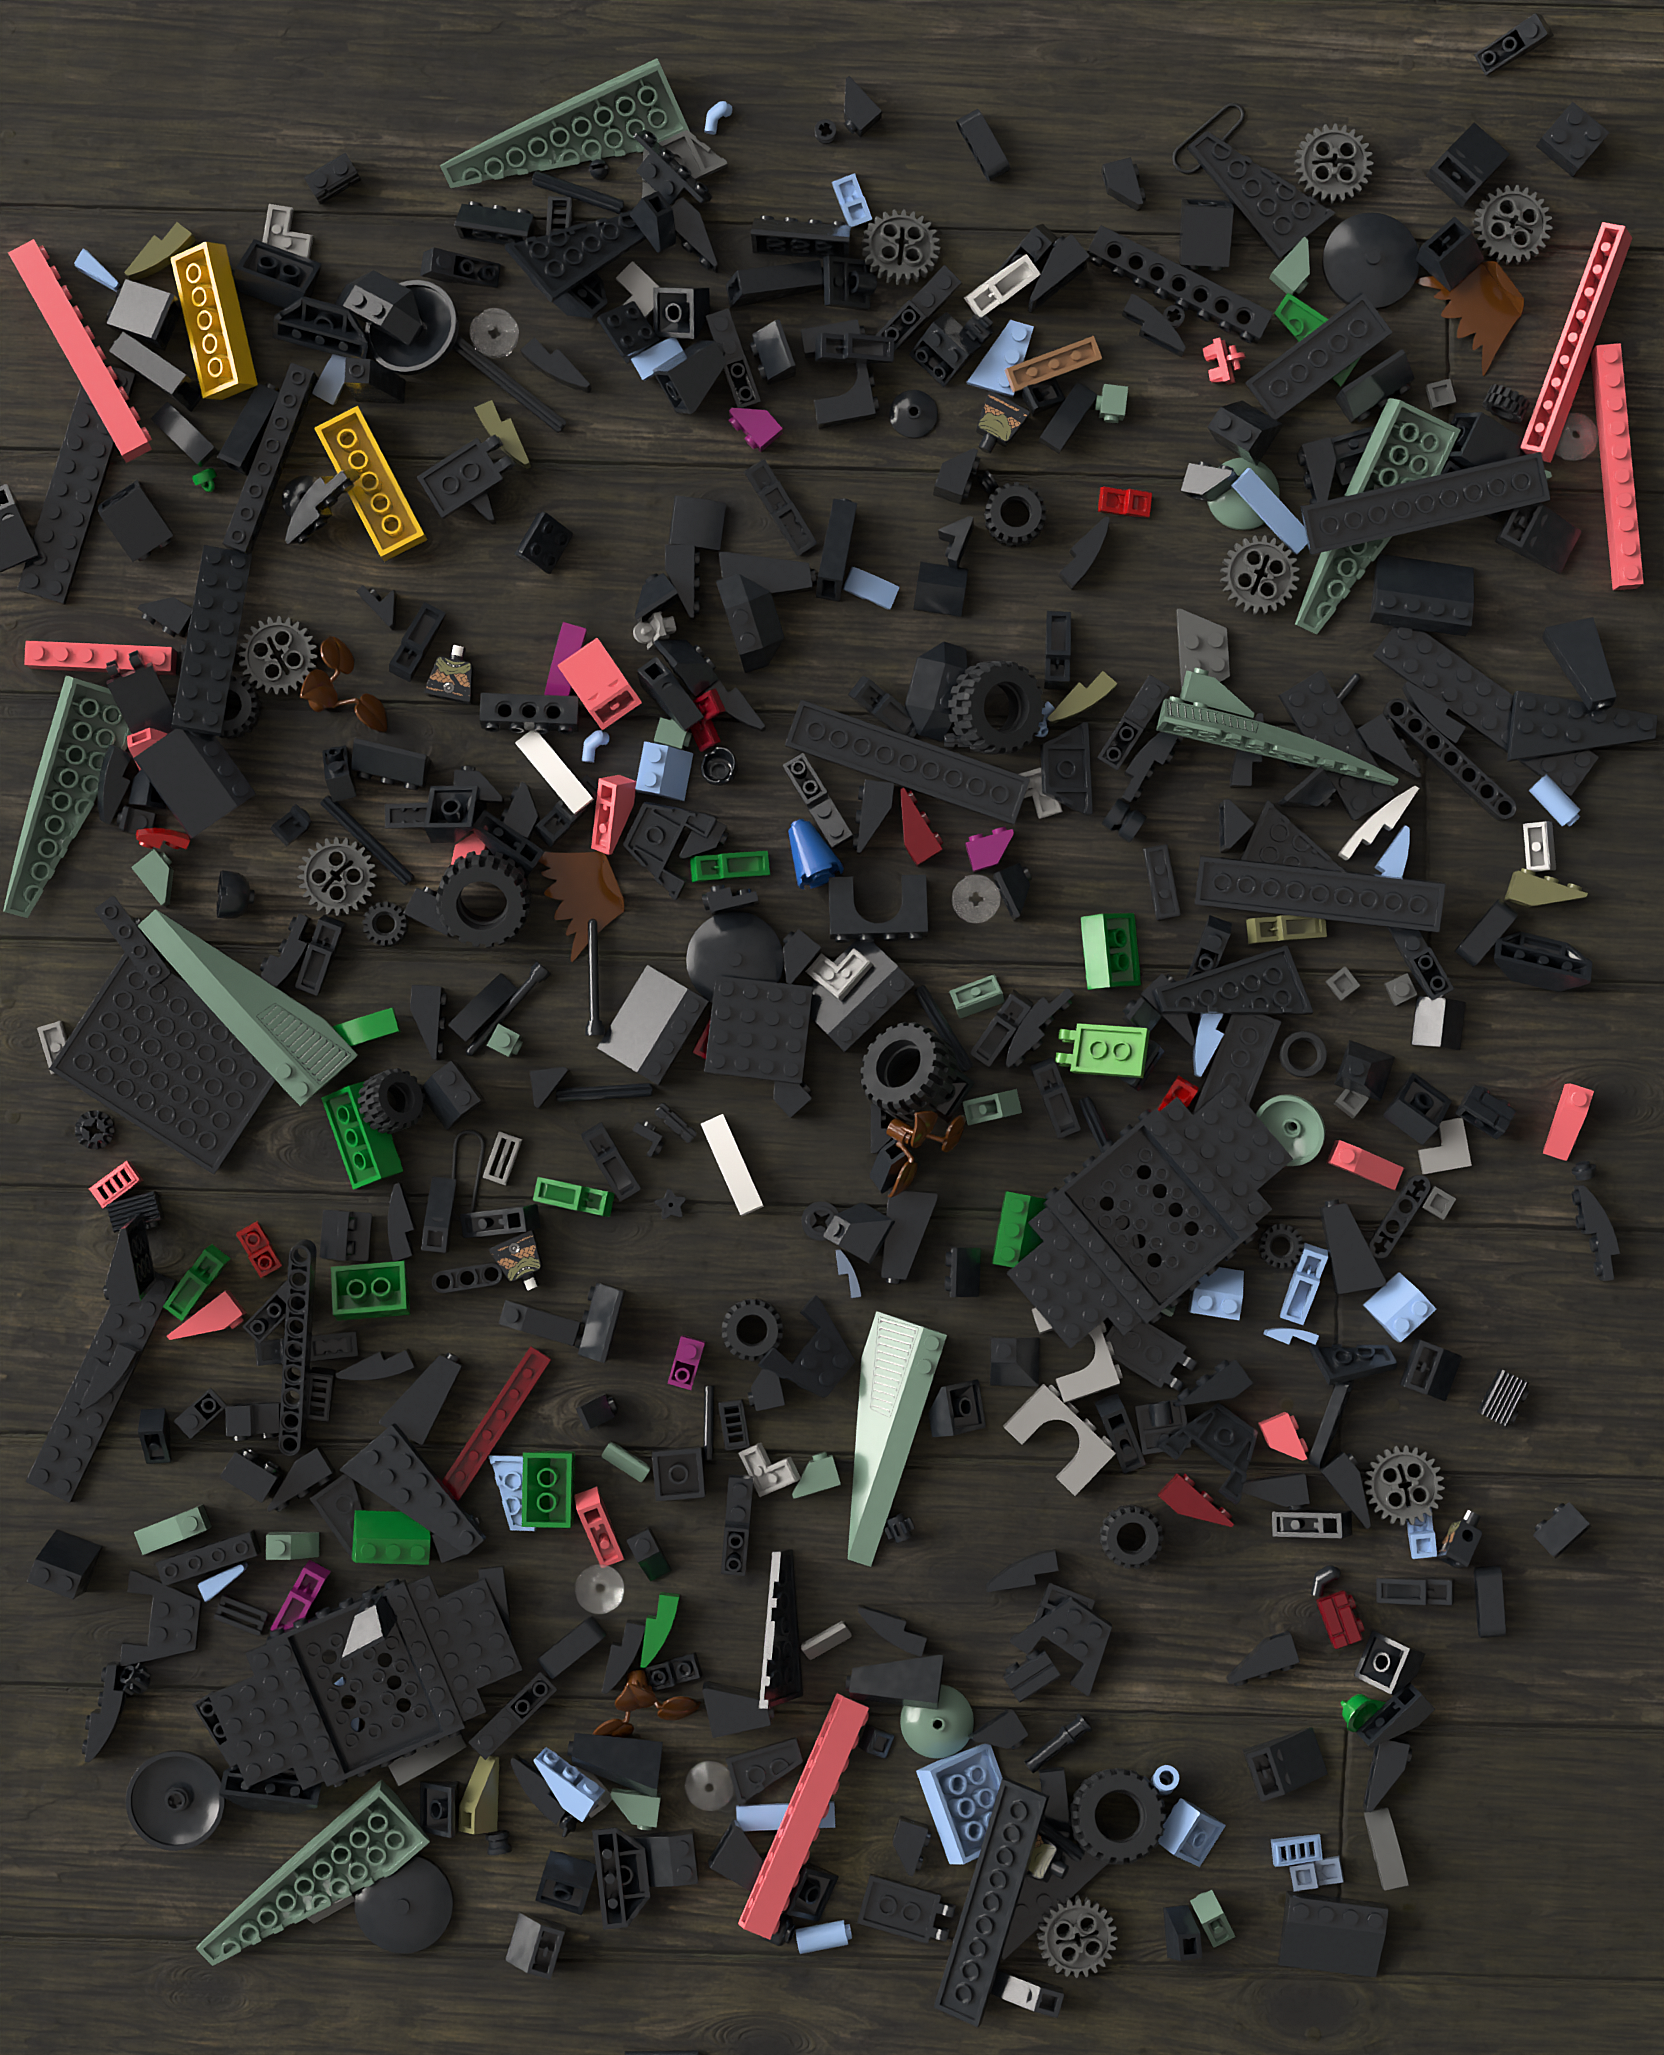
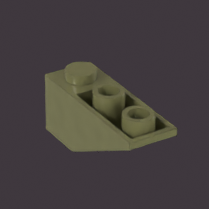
M1522 868L1521 871L1513 872L1505 900L1528 908L1587 897L1588 893L1582 892V887L1574 884L1564 886L1558 884L1559 880L1556 878L1545 876L1542 879L1535 876L1536 872Z
M490 1755L486 1760L481 1756L479 1757L459 1805V1831L474 1835L497 1831L500 1768L498 1756Z

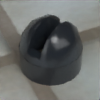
M602 159L592 161L589 166L590 175L596 180L605 179L609 173L607 163ZM597 166H604V167H605V168H598V169H594V170H593V167H597Z

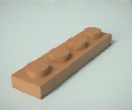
M1092 336L1006 368L1004 371L1014 393L1028 385L1046 381L1102 359L1096 340Z

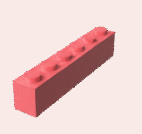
M26 641L24 665L30 669L107 672L106 663L116 660L121 673H127L134 670L129 661V653L138 650L144 664L152 662L158 675H176L177 651L172 647Z

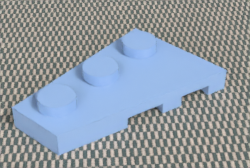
M1010 320L971 375L967 384L1013 397L1014 393L1004 370L1024 362L1034 326Z
M489 1455L510 1530L536 1531V1527H522L523 1456Z

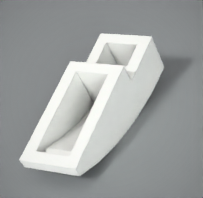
M1026 254L965 296L964 299L975 315L983 317L1041 274Z

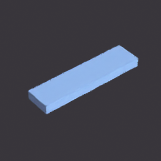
M1247 468L1231 486L1294 554H1298L1308 543L1305 527L1251 468Z
M829 1801V1811L826 1817L821 1819L819 1828H835L834 1801ZM789 1803L736 1805L737 1821L744 1831L778 1830Z

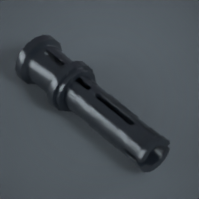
M1078 1713L1075 1720L1066 1727L1062 1726L1060 1728L1059 1734L1032 1756L1024 1760L1026 1766L1034 1774L1064 1748L1077 1744L1076 1740L1086 1732H1092L1093 1729L1082 1714Z

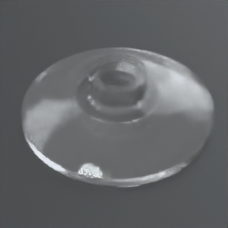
M1569 413L1555 453L1569 461H1579L1588 457L1594 451L1598 442V432L1593 421L1583 414ZM1573 431L1579 433L1580 437L1578 439L1572 437Z
M597 1564L586 1568L579 1575L575 1585V1593L578 1602L584 1609L595 1614H604L614 1610L620 1604L624 1595V1583L622 1577L614 1568ZM603 1584L605 1586V1590L603 1592H598L596 1590V1585Z
M705 1761L694 1766L688 1773L685 1783L686 1794L692 1804L707 1811L717 1810L725 1806L734 1792L729 1770L721 1763L715 1761ZM708 1783L714 1786V1790L711 1792L705 1789V1785Z

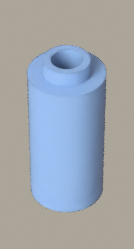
M1547 774L1529 790L1561 826L1565 824L1571 826L1579 819L1580 816L1577 813L1580 809Z
M1169 1765L1159 1767L1151 1778V1785L1155 1786L1159 1791L1158 1795L1162 1796L1170 1794L1179 1782L1177 1770ZM1160 1779H1166L1168 1784L1163 1785L1160 1782Z
M844 1920L795 1929L800 1954L848 1945V1940L852 1939L850 1924L845 1925Z

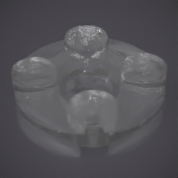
M489 308L473 319L470 327V337L475 349L482 355L490 358H500L510 355L516 347L519 339V329L515 320L507 311L499 308ZM494 327H497L498 332L501 333L496 339H492L491 335H488V331H493Z
M969 875L958 882L954 888L951 899L952 907L957 916L968 923L979 924L986 922L994 916L999 908V889L990 879L983 875ZM975 892L978 893L979 897H983V902H979L978 906H974L973 902H969V897H973Z

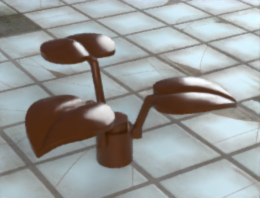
M329 636L321 644L320 652L323 661L328 667L335 669V673L329 678L327 673L322 670L315 669L311 671L304 680L300 698L307 699L310 707L316 712H322L326 708H335L340 705L355 703L357 705L354 710L357 717L368 727L385 733L387 730L386 712L382 703L375 696L365 693L360 699L352 698L338 701V695L332 683L340 675V671L347 675L353 671L354 658L349 648L341 640Z
M933 1111L915 1113L914 1128L897 1118L891 1121L886 1134L898 1141L896 1146L901 1148L906 1154L908 1162L902 1167L890 1195H888L889 1198L905 1191L914 1180L918 1169V1163L914 1162V1157L904 1144H911L913 1148H917L927 1137L942 1142V1151L949 1152L958 1144L963 1134L966 1116L960 1115L956 1117L948 1127L944 1137L930 1134L938 1118V1114Z
M631 1671L626 1676L627 1684L625 1689L615 1701L616 1709L626 1712L625 1718L623 1720L611 1719L602 1723L592 1735L626 1738L634 1731L633 1724L628 1723L631 1711L647 1708L655 1704L656 1708L660 1709L657 1712L659 1718L679 1720L695 1712L700 1706L701 1701L678 1696L670 1698L661 1704L653 1693L652 1686H648L645 1671Z

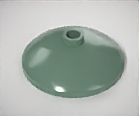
M1235 458L1222 464L1233 468L1239 477L1247 468H1251L1279 499L1277 479L1265 464L1259 462L1255 466L1243 458ZM1231 488L1212 502L1207 501L1214 517L1229 528L1250 530L1265 523L1234 488Z
M1295 1095L1275 1096L1266 1101L1256 1113L1257 1117L1293 1158L1286 1166H1298L1309 1162L1323 1147L1325 1141L1324 1121L1319 1111L1307 1100ZM1291 1122L1296 1123L1297 1129L1291 1126Z
M941 1684L938 1710L903 1706L900 1725L904 1739L914 1751L929 1758H945L954 1755L966 1745L970 1739L968 1735L973 1731L974 1718L971 1706L964 1695L953 1687ZM935 1720H940L942 1722V1726L940 1728H935L933 1726V1722Z

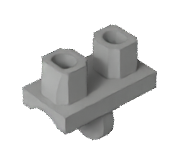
M661 612L653 613L647 622H640L634 627V638L640 643H648V650L655 649L656 646L653 643L655 640L669 639L670 634L676 631L674 618H662Z

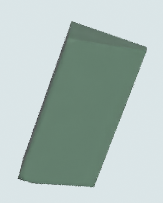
M995 974L949 991L959 1018L967 1017L1005 1001Z
M613 1441L609 1442L602 1453L604 1459L639 1482L644 1480L651 1469L650 1465Z

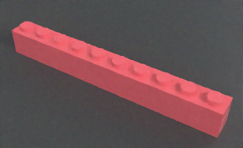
M1602 222L1520 447L1526 455L1541 452L1543 461L1550 463L1552 461L1632 241V236L1625 226Z
M33 239L8 252L125 462L128 463L152 450L148 443L152 438L146 427H139L137 421L140 420L137 411L134 406L129 408L125 401L129 397L122 386L117 388L114 382L118 379L111 366L106 368L103 360L107 358L100 346L94 347L91 341L95 339L88 325L83 327L80 320L83 319V316L77 305L72 307L68 301L72 299V296L66 285L62 287L59 285L57 280L61 279L57 269L54 265L49 267L46 262L50 257L44 246L38 247Z
M1621 343L1596 345L1590 354L1613 591L1637 589L1644 583Z
M838 1693L836 1694L738 1922L743 1929L769 1940L772 1934L777 1932L780 1925V1915L789 1905V1894L792 1887L795 1888L798 1884L801 1866L809 1858V1847L812 1841H815L820 1831L818 1826L821 1819L825 1818L829 1811L828 1803L830 1798L838 1790L839 1777L848 1767L850 1751L858 1743L859 1730L868 1720L869 1708Z

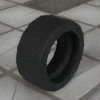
M1301 1031L1291 1034L1283 1041L1280 1047L1279 1058L1282 1067L1287 1073L1295 1077L1305 1078L1313 1076L1322 1070L1327 1060V1050L1325 1043L1319 1036L1312 1032ZM1306 1040L1316 1047L1317 1060L1310 1068L1300 1069L1291 1063L1289 1050L1295 1042Z

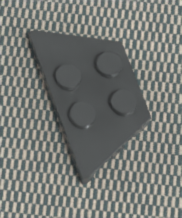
M688 130L659 142L663 148L669 149L674 154V159L680 165L686 166L691 171V176L696 180L728 166L727 161L723 157L721 158L715 154L710 147L697 140L696 136ZM646 149L643 150V161L649 154ZM642 178L643 198L656 191Z
M1177 609L1181 690L1186 671L1194 672L1195 668L1209 671L1208 676L1216 678L1219 682L1229 678L1227 628L1183 609Z

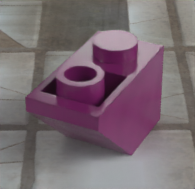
M731 408L729 410V416L731 417L729 422L737 431L741 429L746 434L744 439L752 449L757 447L762 452L783 434L782 427L767 410Z
M1005 826L992 830L993 835L983 837L982 833L969 837L970 842H966L965 847L973 873L997 866L1014 834L1013 829L1007 830Z
M685 1335L681 1336L667 1384L688 1390L692 1389L706 1341Z

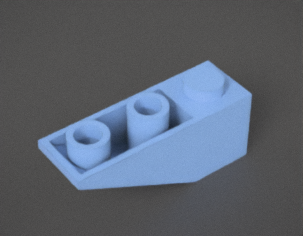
M545 1747L534 1759L536 1766L562 1808L583 1822L594 1810L605 1790L578 1771L577 1768L559 1757L555 1752Z

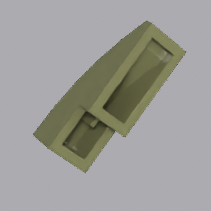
M176 222L163 240L154 235L124 273L131 281L148 277L172 263L171 257L187 251L196 239L191 232Z
M492 400L474 407L490 437L495 434L499 436L503 443V446L500 447L502 451L524 468H531L511 418L501 422Z
M1104 671L1099 674L1087 689L1079 682L1046 719L1047 723L1061 722L1081 714L1105 698L1116 687L1117 683Z
M1282 915L1246 920L1248 944L1327 937L1325 919Z

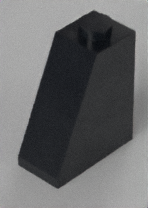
M735 1819L732 1820L708 1859L711 1869L752 1892L765 1862Z

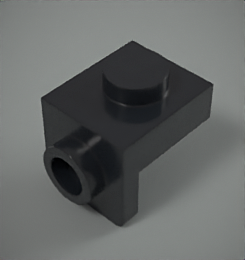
M295 804L289 813L271 826L270 830L287 847L308 831L312 820L305 809Z
M644 1120L642 1124L637 1122L632 1131L653 1142L647 1153V1156L652 1158L653 1154L659 1155L665 1143L661 1141L663 1136L655 1132L657 1127Z

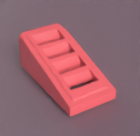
M126 1161L89 1189L104 1209L107 1204L114 1202L144 1180L131 1161ZM124 1170L132 1180L129 1183L122 1175V1172ZM116 1176L124 1185L123 1188H120L114 1178ZM110 1181L112 1186L115 1188V1190L117 1191L115 1194L111 1192V1190L106 1184L107 1182ZM100 1187H103L109 1196L107 1200L104 1199L98 1190Z

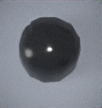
M716 747L713 752L705 754L701 765L704 779L709 784L717 786L730 783L738 771L736 757L729 749L723 747Z

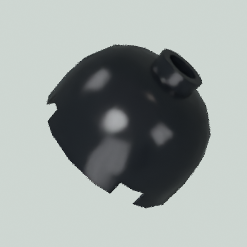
M227 870L220 871L217 887L218 901H216L217 918H238L247 911L249 904L254 903L255 891L250 889L249 881L240 873Z

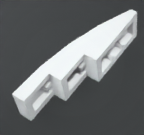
M530 730L516 742V745L574 814H577L594 800L539 733Z
M1416 786L1410 788L1373 814L1353 834L1338 856L1348 860L1360 842L1367 846L1371 844L1381 827L1388 831L1393 829L1419 788Z
M719 1115L701 1123L741 1217L764 1207L724 1115Z

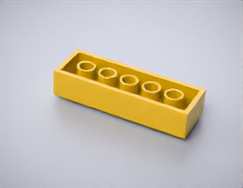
M204 242L171 257L202 397L224 400L257 386V379L226 245Z
M356 406L315 427L337 473L341 470L355 469L359 474L360 478L354 482L355 486L348 491V494L384 562L426 541L427 538L359 407Z

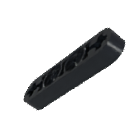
M1412 1176L1394 1201L1368 1243L1373 1257H1387L1430 1190V1182L1425 1176ZM1422 1180V1186L1425 1188L1423 1191L1418 1190L1414 1195L1419 1197L1416 1202L1413 1197L1405 1195L1407 1191L1412 1193L1415 1189L1413 1182ZM1404 1199L1409 1200L1412 1204V1209L1409 1213H1402L1399 1209V1203ZM1390 1220H1395L1399 1224V1229L1394 1234H1390L1386 1230V1224ZM1382 1232L1385 1236L1392 1238V1241L1390 1243L1386 1240L1383 1244L1385 1251H1379L1376 1254V1248L1373 1245L1375 1242L1380 1243L1384 1237L1379 1236Z
M1354 1380L1335 1385L1312 1447L1308 1464L1320 1469L1323 1467L1351 1394Z

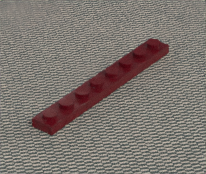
M530 1346L442 1481L457 1501L460 1500L551 1361V1358L533 1346Z

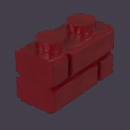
M1344 1590L1316 1600L1331 1644L1335 1649L1363 1639L1361 1633L1365 1630L1361 1619L1354 1616L1353 1609L1356 1608L1351 1594L1347 1595Z

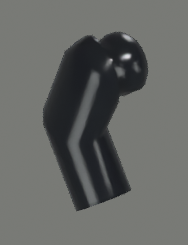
M1327 1565L1318 1570L1314 1575L1311 1595L1323 1597L1325 1584L1332 1580H1338L1341 1575L1340 1569L1333 1565Z

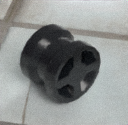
M498 1830L485 1834V1838L489 1842L488 1855H501L512 1851V1846L508 1843V1838L510 1837L509 1830Z

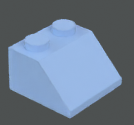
M644 742L635 788L636 792L685 801L693 753L666 745Z
M1219 1267L1209 1277L1204 1274L1199 1279L1201 1284L1190 1293L1188 1312L1239 1320L1243 1299L1244 1271Z
M1398 1272L1386 1283L1387 1286L1379 1289L1363 1306L1396 1341L1402 1342L1436 1308L1411 1282Z
M1180 1798L1163 1824L1165 1831L1163 1836H1160L1158 1842L1173 1855L1200 1867L1226 1825L1194 1804Z

